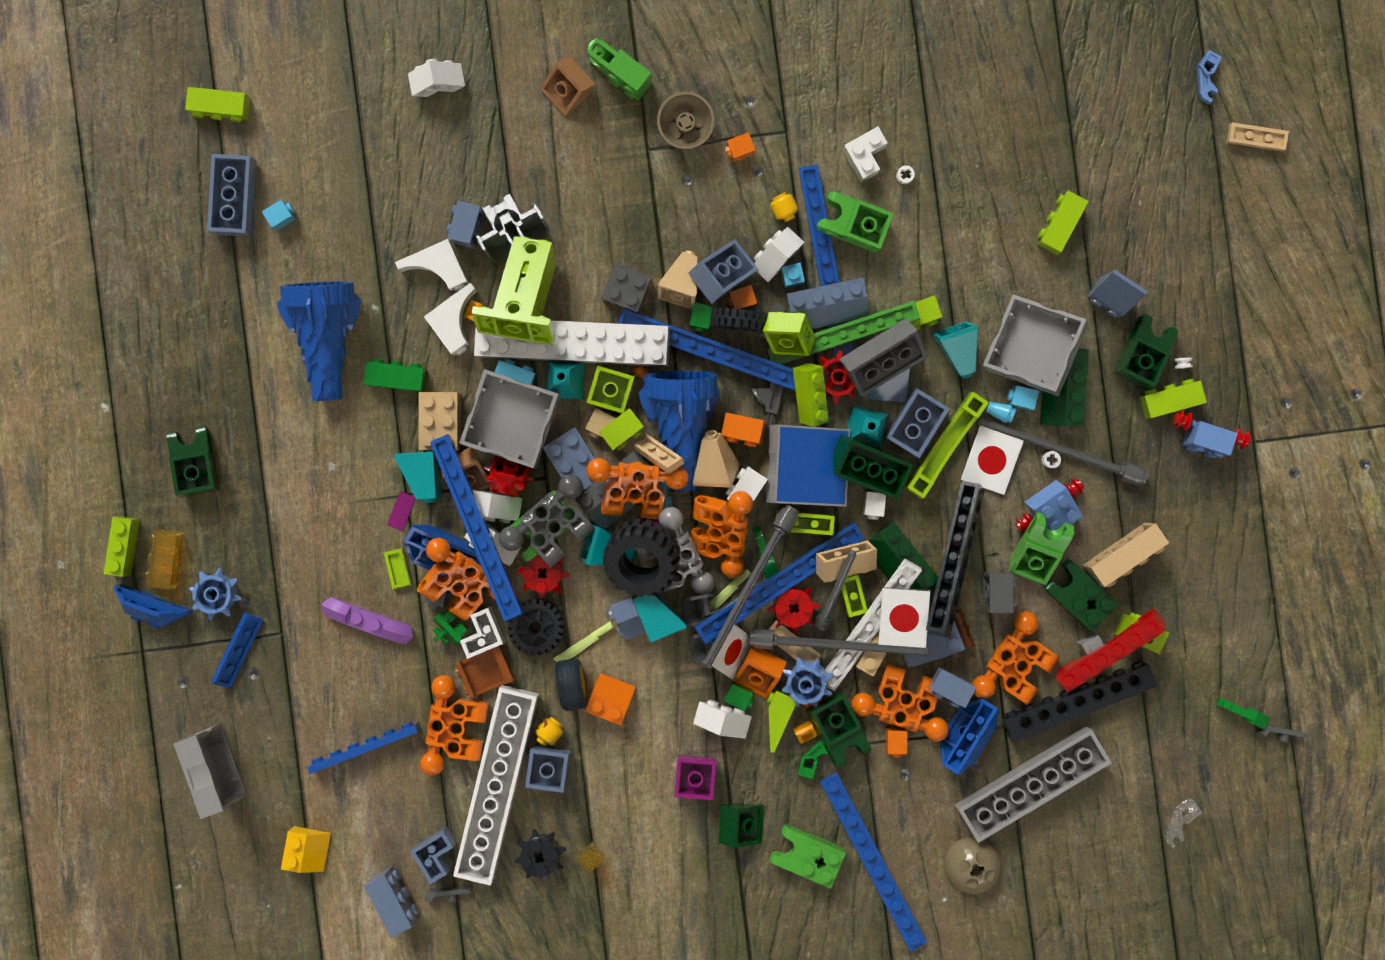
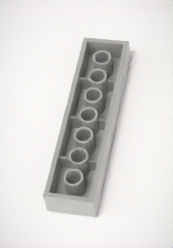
M1085 726L956 803L955 807L973 837L979 843L1110 765L1112 762L1092 729Z

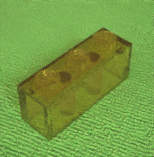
M154 529L150 539L152 550L148 555L150 566L146 573L147 587L175 589L177 587L183 531Z

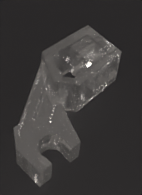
M1191 798L1175 807L1171 821L1165 831V839L1172 848L1176 846L1173 843L1175 837H1178L1181 842L1184 841L1183 824L1190 823L1202 814L1196 802ZM1187 809L1189 814L1183 817L1182 812Z

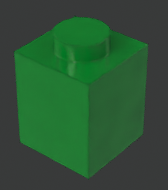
M694 303L690 327L693 328V331L704 333L705 330L709 331L713 306Z
M731 682L724 697V702L745 711L747 707L750 708L755 698L752 697V691Z

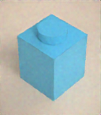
M279 200L262 211L271 228L276 231L296 220L294 208L290 203H286L283 200Z
M801 263L781 267L780 271L785 289L804 284L805 280Z
M1017 385L1013 386L1008 391V405L1029 411L1035 410L1039 391Z

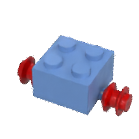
M1183 410L1179 413L1176 412L1173 417V424H1175L1176 429L1179 426H1183L1185 433L1181 445L1187 446L1186 450L1195 453H1198V451L1205 452V456L1216 459V457L1231 456L1233 447L1237 444L1243 450L1251 443L1252 437L1249 431L1242 434L1240 428L1233 432L1202 421L1195 422L1192 413L1184 415Z
M1071 478L1070 485L1066 483L1062 485L1055 480L1025 501L1031 515L1022 513V519L1015 518L1017 521L1015 526L1021 533L1025 532L1037 512L1046 515V528L1049 530L1059 529L1064 523L1072 525L1083 517L1073 500L1077 499V493L1084 494L1083 484L1080 480H1074L1073 478Z

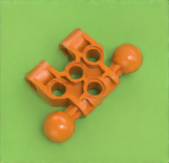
M594 458L588 463L586 468L588 477L594 482H604L609 477H612L605 482L601 506L602 515L622 516L624 504L629 501L634 504L640 503V518L659 520L665 495L662 486L658 482H665L669 488L674 490L682 489L688 482V473L682 466L668 474L664 470H659L658 466L644 465L641 462L628 464L619 462L618 466H612L603 458Z
M745 491L733 493L728 503L727 501L704 495L697 496L694 500L693 518L706 523L709 529L702 527L693 528L691 530V539L695 543L698 553L703 556L715 559L722 554L728 555L722 559L720 567L722 573L732 579L742 575L745 568L744 561L740 558L744 554L746 536L748 535V518L745 514L749 513L753 507V499Z
M433 538L428 542L426 547L427 556L434 562H446L432 566L417 588L418 593L435 602L445 591H451L455 597L449 604L448 611L464 621L469 619L470 615L483 602L481 589L484 586L488 588L489 596L495 600L481 565L461 552L453 553L450 544L443 538ZM473 568V570L469 572L466 571V569ZM440 573H446V575L442 577L438 576ZM455 583H461L459 586H454ZM472 592H477V593H476L475 595H473V596H470V595H469V594L472 593Z
M1023 611L1015 617L1014 632L1012 635L1007 634L1000 646L995 649L994 655L986 665L989 668L986 674L978 676L973 680L972 685L976 687L973 694L977 698L988 699L992 697L996 690L995 680L999 676L1002 689L1026 705L1030 703L1038 691V688L1025 680V676L1031 672L1032 665L1035 664L1050 673L1060 658L1037 641L1028 640L1021 642L1025 635L1033 634L1038 628V619L1034 613ZM1031 645H1034V652L1032 654H1029L1028 648ZM1007 650L1008 658L1002 660L1001 655ZM1021 661H1023V662H1024V667H1023V669H1022V670H1018V669H1017L1018 663L1021 662ZM1010 677H1013V684L1011 686H1007V680Z
M886 663L877 688L883 704L875 703L874 698L870 694L863 692L855 695L851 701V708L859 717L874 714L879 716L878 720L913 732H916L917 729L925 731L928 739L935 742L942 741L948 735L949 727L944 719L940 717H934L929 720L922 719V716L934 711L938 700L937 697L931 694L932 690L928 688L933 679L931 677L923 675L917 692L913 694L909 690L901 689L905 669ZM887 687H890L892 689V695L888 698H885L883 696V690ZM907 693L910 695V701L907 704H903L901 697ZM922 700H927L929 703L928 708L925 710H921L919 706ZM898 712L904 713L905 717L902 722L895 720V715Z
M447 675L436 677L431 684V691L436 696V701L430 708L425 742L429 745L428 752L420 760L421 770L429 776L439 774L444 768V759L439 754L440 747H443L450 758L471 761L481 760L483 740L467 738L464 736V732L466 730V721L486 722L489 703L459 698L451 706H447V699L454 694L456 689L454 680ZM455 705H463L465 708L464 713H457ZM440 721L443 728L436 730L433 727V722ZM454 723L460 724L462 731L454 732L452 725ZM457 743L459 750H450L449 744Z

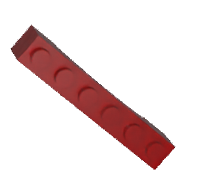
M1153 608L1109 642L1079 659H1073L1059 668L1056 679L1067 693L1164 633L1166 631V622Z

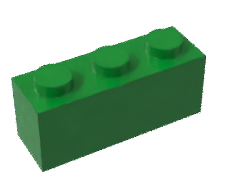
M372 359V362H366L364 385L424 392L427 369L422 368V364L410 363V366H403V362L391 361V364H384V360Z

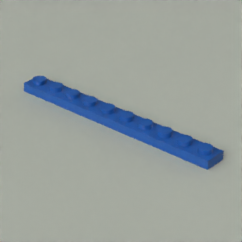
M818 165L798 168L820 287L839 283L831 236L818 231L816 228L817 223L821 219H828ZM843 322V323H839V324H834V325H829V326H828V329H829V328H832V327H835V326H838V325H841V324H845V323H847V322ZM851 342L832 348L833 357H836L838 351H842L843 355L853 351Z
M626 309L622 311L618 324L669 326V346L796 391L792 368Z
M446 434L431 441L433 451L503 620L508 621L524 614L450 435Z
M852 522L755 586L735 624L816 571V553L848 546L864 540L857 525ZM738 598L694 627L704 644L718 636Z
M837 772L819 780L910 952L926 944L927 941Z

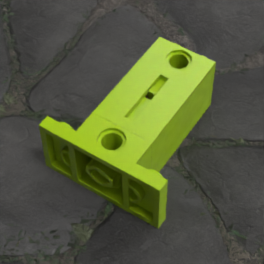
M514 236L493 309L484 306H473L472 316L478 333L554 345L555 335L551 319L542 316L556 267L552 242Z

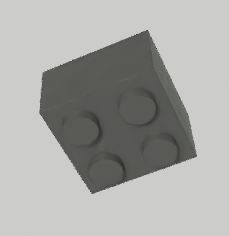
M615 262L601 299L606 303L639 314L652 277Z
M982 572L983 610L989 613H1014L1017 600L1016 596H1013V589H1016V577H1013V573Z

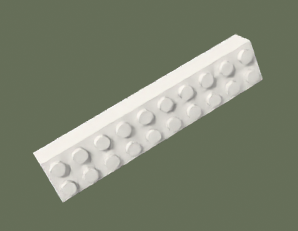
M551 321L555 335L554 345L478 333L477 328L475 331L474 356L479 358L668 367L669 326Z
M506 685L499 687L453 874L454 877L490 886L494 880L537 706L538 693Z

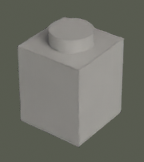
M1091 634L1076 642L1083 656L1104 645L1099 635Z

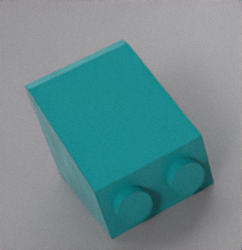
M434 452L394 454V458L416 499H422V503L437 502V498H442L441 469Z
M655 593L653 596L644 594L643 597H638L636 594L634 596L633 602L650 643L687 628L686 621L658 594Z

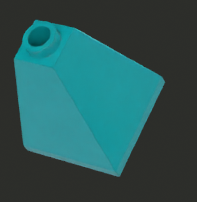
M968 321L931 333L932 338L955 372L962 378L973 376L972 372L976 371L978 328L977 325Z
M547 361L546 390L561 395L560 399L584 400L585 363ZM565 375V378L560 380L561 376Z
M852 405L847 429H850V438L881 450L889 413ZM868 424H871L872 430L868 428Z
M591 524L595 529L585 537L579 560L587 565H603L604 551L611 534ZM634 548L626 550L627 558L630 561H634L636 558Z

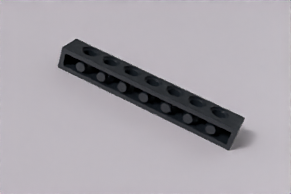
M961 481L926 626V631L931 635L950 638L985 492L981 484Z
M1139 661L1131 664V668L1125 670L1120 668L1113 671V675L1107 677L1106 675L1095 678V682L1089 684L1084 682L1077 689L1071 690L1068 693L1066 690L1059 692V696L1053 698L1048 696L1041 699V703L1035 705L1030 703L1023 706V710L1009 711L1001 719L1009 739L1012 742H1016L1155 688L1158 685L1150 665ZM1131 675L1136 677L1133 684H1129L1128 681ZM1113 682L1118 684L1115 691H1111L1110 688ZM1095 689L1100 690V695L1097 698L1092 696ZM1077 696L1082 697V702L1079 705L1074 703ZM1064 703V709L1061 712H1057V705ZM1046 710V716L1043 719H1039V712ZM1028 717L1027 725L1021 726V719Z

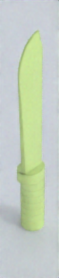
M745 569L742 575L735 578L709 602L710 609H717L751 575V572Z
M609 621L553 659L556 662L572 659L592 643L599 640L601 635L613 629L614 625Z

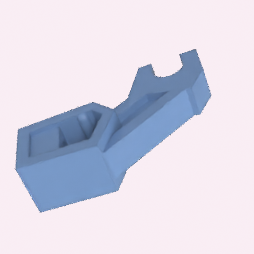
M1211 50L1205 53L1196 67L1198 96L1201 101L1207 104L1213 101L1208 96V92L1214 95L1218 92V89L1211 82L1210 76L1214 74L1222 58ZM1205 64H1206L1207 66L1211 67V69H1210L1209 71H1207V70L1205 69V67H1204Z

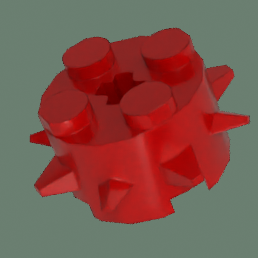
M838 351L836 357L830 360L822 356L820 357L823 366L825 391L827 395L832 396L834 404H837L839 398L846 394L853 399L856 397L853 390L854 385L840 361V358L843 357L842 351ZM834 373L842 375L840 378L841 382L834 381Z
M495 456L492 459L491 466L483 467L490 471V475L485 480L489 482L490 490L494 493L499 492L513 498L519 497L520 493L526 489L527 481H535V479L528 476L532 470L531 467L502 457L498 458V456Z
M538 554L528 561L525 567L517 569V572L524 575L526 584L523 590L532 589L537 591L540 599H543L546 592L551 590L560 594L559 584L563 578L570 577V573L564 571L561 564L565 556L550 568ZM541 568L542 570L547 569L546 578L540 576Z
M794 585L776 597L774 605L767 608V611L775 613L778 618L776 628L786 625L791 627L794 634H797L800 626L804 624L814 625L811 616L813 610L819 608L820 604L814 603L810 599L811 587L802 591ZM797 603L798 610L796 612H790L789 610L791 608L789 607V605H795Z

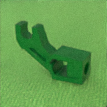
M756 527L752 530L761 555H758L760 559L766 548V543L760 527ZM773 555L763 570L766 579L778 572Z
M1219 698L1216 704L1243 716L1242 720L1262 729H1266L1271 718L1249 707L1244 709L1222 698Z
M821 740L801 757L797 775L810 779L813 778L818 763L816 758L821 754H828ZM805 759L814 760L812 768L803 766Z

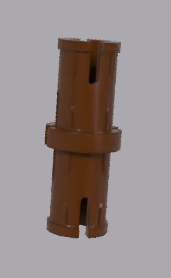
M956 610L954 621L966 650L974 647L975 644L962 610Z

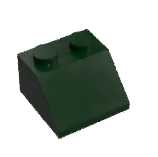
M747 803L722 804L720 807L718 843L733 848L760 844L762 841L764 805Z

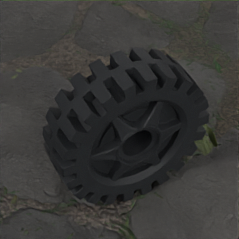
M712 308L711 326L731 330L763 332L768 313L734 308Z
M533 598L520 603L524 614L510 619L507 624L510 641L514 644L515 648H518L520 652L527 655L539 656L551 652L559 645L565 632L564 617L560 609L554 603L540 598ZM533 622L540 623L541 630L539 632L533 631L531 627Z

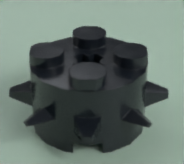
M533 829L532 837L526 842L518 840L517 843L522 848L520 856L514 861L517 864H521L527 872L526 878L535 876L548 881L549 874L555 868L563 870L564 867L559 862V858L566 851V847L558 846V842L554 839L555 832L549 835H540L536 829ZM539 852L543 853V858L538 857Z

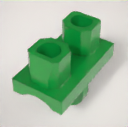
M446 611L441 615L438 614L433 619L440 627V629L438 627L433 629L437 635L433 640L437 642L441 639L444 644L451 640L457 645L462 640L467 629L461 623L453 629L449 623L455 619V616L451 612Z

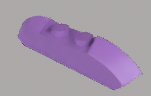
M334 597L328 598L321 604L325 616L343 624L402 644L408 643L413 638L412 626L407 623Z

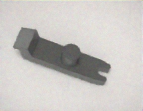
M1268 724L1266 729L1260 727L1258 730L1256 729L1257 732L1266 737L1270 731L1280 733L1279 740L1288 742L1289 735L1304 738L1307 736V733L1303 731L1270 726Z
M472 886L430 888L425 901L432 903L436 896H448L449 903L456 902V895L471 893Z

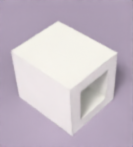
M865 492L863 515H867V519L879 520V516L884 517L886 495Z

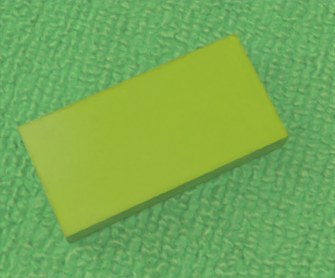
M404 548L384 552L392 590L412 585Z

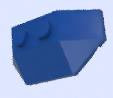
M412 525L403 541L412 563L428 570L434 564L446 562H434L426 554L428 542L433 538L439 537L445 539L450 544L453 553L461 552L479 564L474 548L469 546L468 542L431 525ZM473 568L466 569L467 572L473 570Z
M119 584L114 586V591L125 614L131 615V619L136 621H147L152 627L160 628V626L169 625L193 613V609L127 585Z
M984 699L968 703L966 708L960 706L948 724L949 732L947 737L940 741L943 766L960 775L976 762L996 729L999 714L997 707Z

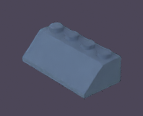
M864 278L797 291L786 295L790 313L806 314L812 329L853 321L870 315Z

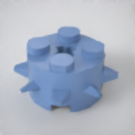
M218 568L214 575H207L202 571L199 572L200 581L194 587H189V591L193 595V601H195L192 607L193 610L199 609L207 613L209 620H212L214 615L220 612L229 617L231 615L230 608L233 607L236 601L241 600V597L238 596L236 584L238 579H231L223 575L222 568Z
M799 657L792 670H783V673L788 677V681L782 691L791 694L790 696L795 700L796 706L800 703L804 705L811 703L816 708L818 707V701L823 695H832L826 686L828 680L833 675L832 673H827L819 665V659L815 662L802 661Z

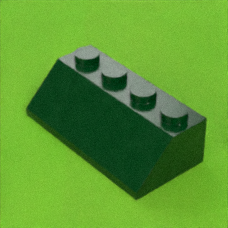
M1078 349L1059 396L1042 391L1040 425L1084 427L1089 349Z
M843 434L840 435L833 450V475L896 500L899 499L914 466L900 457Z
M890 521L868 539L877 549V565L889 580L903 560L907 559L922 569L909 589L930 590L931 592L936 588L938 576L894 521Z

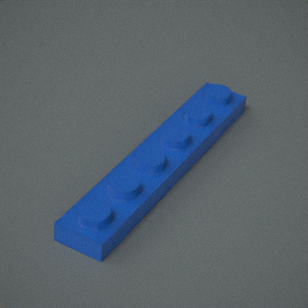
M411 721L401 725L402 729L395 731L393 728L383 732L384 736L379 738L376 735L365 739L366 743L361 745L358 742L347 746L348 750L341 752V749L329 753L330 757L323 759V756L311 760L312 764L307 767L309 774L415 734L421 730L419 723L413 724Z

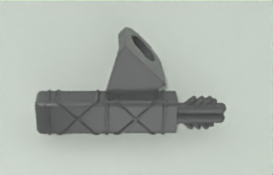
M772 382L770 383V388H753L751 390L759 405H765L764 412H767V415L763 417V420L766 422L765 430L767 428L770 430V425H775L774 423H776L774 414H778L783 386Z

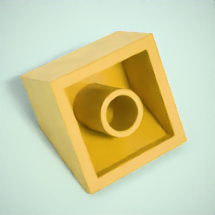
M296 826L292 827L287 833L281 870L297 873L324 872L331 833Z

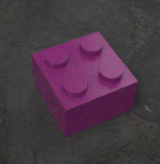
M678 754L675 797L713 800L716 757Z

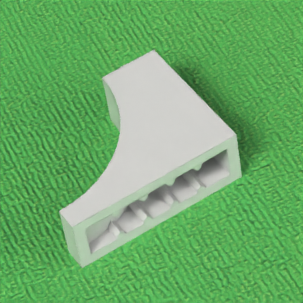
M448 239L395 262L398 270L401 272L411 269H424L436 273L445 281L451 291L455 290V292H458L465 285L469 284L452 243Z
M471 283L424 316L452 355H461L467 350L466 347L469 345L463 332L462 317L466 304L477 292Z

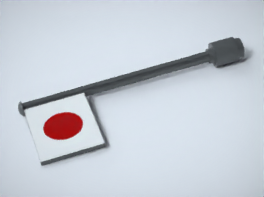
M981 416L977 420L979 428L960 480L981 484L983 488L1004 495L1023 441L1115 472L1120 476L1119 480L1135 486H1144L1149 472L1145 471V468L1128 462L1119 466L983 419V416Z
M785 505L779 511L773 522V526H775L774 534L708 655L702 661L705 667H714L732 680L751 647L749 646L750 636L736 626L735 622L782 535H785V533L790 534L799 513L795 508Z
M882 587L879 643L778 636V634H774V630L755 629V631H750L749 646L773 650V646L778 644L914 654L927 657L929 655V647L926 645V626L928 622L930 590Z

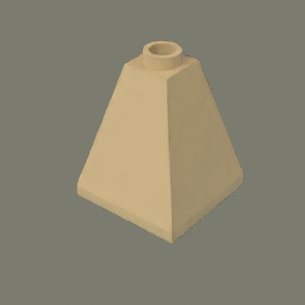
M687 250L680 254L660 280L657 299L693 310L697 294V284L688 273L697 265L696 253Z
M709 430L702 439L693 486L731 488L740 469V463L722 433Z

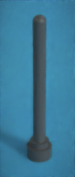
M854 550L848 553L823 612L816 616L814 626L820 630H827L831 623L829 616L856 557Z

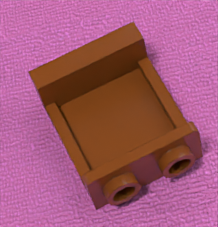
M502 644L471 658L460 660L456 663L457 667H455L458 677H462L464 681V692L470 698H474L479 694L516 679Z

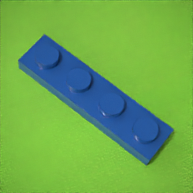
M244 612L211 680L213 684L227 688L232 687L261 627L263 618Z

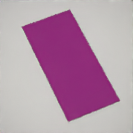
M400 491L387 525L403 531L416 498Z

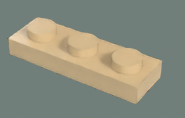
M1232 122L1229 124L1226 143L1284 152L1287 148L1289 131Z
M648 434L633 443V448L636 452L668 474L684 464L681 456Z
M777 620L768 629L774 630V634H778V636L798 637L784 625L776 628ZM777 644L795 660L800 657L802 661L815 662L822 656L812 647Z

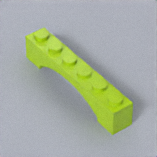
M974 392L968 393L905 489L920 499L925 498L947 460L989 403Z

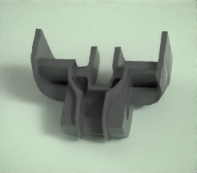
M510 194L502 197L503 202L495 207L489 204L483 208L494 230L484 236L476 232V237L491 262L499 263L508 259L513 241L506 232V227L513 223L521 237L543 240L548 236L550 232L549 227L534 202H531L533 209L522 215Z
M707 593L683 598V615L689 626L698 625L722 609H710L709 598L713 597V594ZM698 634L689 637L690 653L696 664L703 665L702 661L705 660L716 638L704 644Z

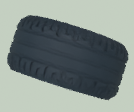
M577 658L558 661L555 665V675L562 709L570 711L585 708L587 705V690L581 661Z

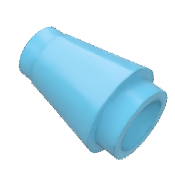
M990 401L986 412L1004 423H1011L1016 408H1013L1012 405Z

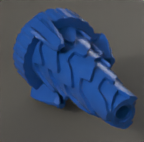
M329 281L281 285V299L277 302V307L289 332L297 334L298 347H301L302 361L306 366L307 383L310 382L312 401L343 399L341 373L343 357H345L344 337H347V330H353L361 304V298L354 293V282Z
M688 370L661 371L646 374L644 377V387L639 391V398L648 421L655 422L658 419V437H661V443L683 458L684 464L682 467L688 473L686 486L678 490L669 488L671 492L698 490V486H693V479L704 437V429H707V420H710L720 395V389L717 387V374Z

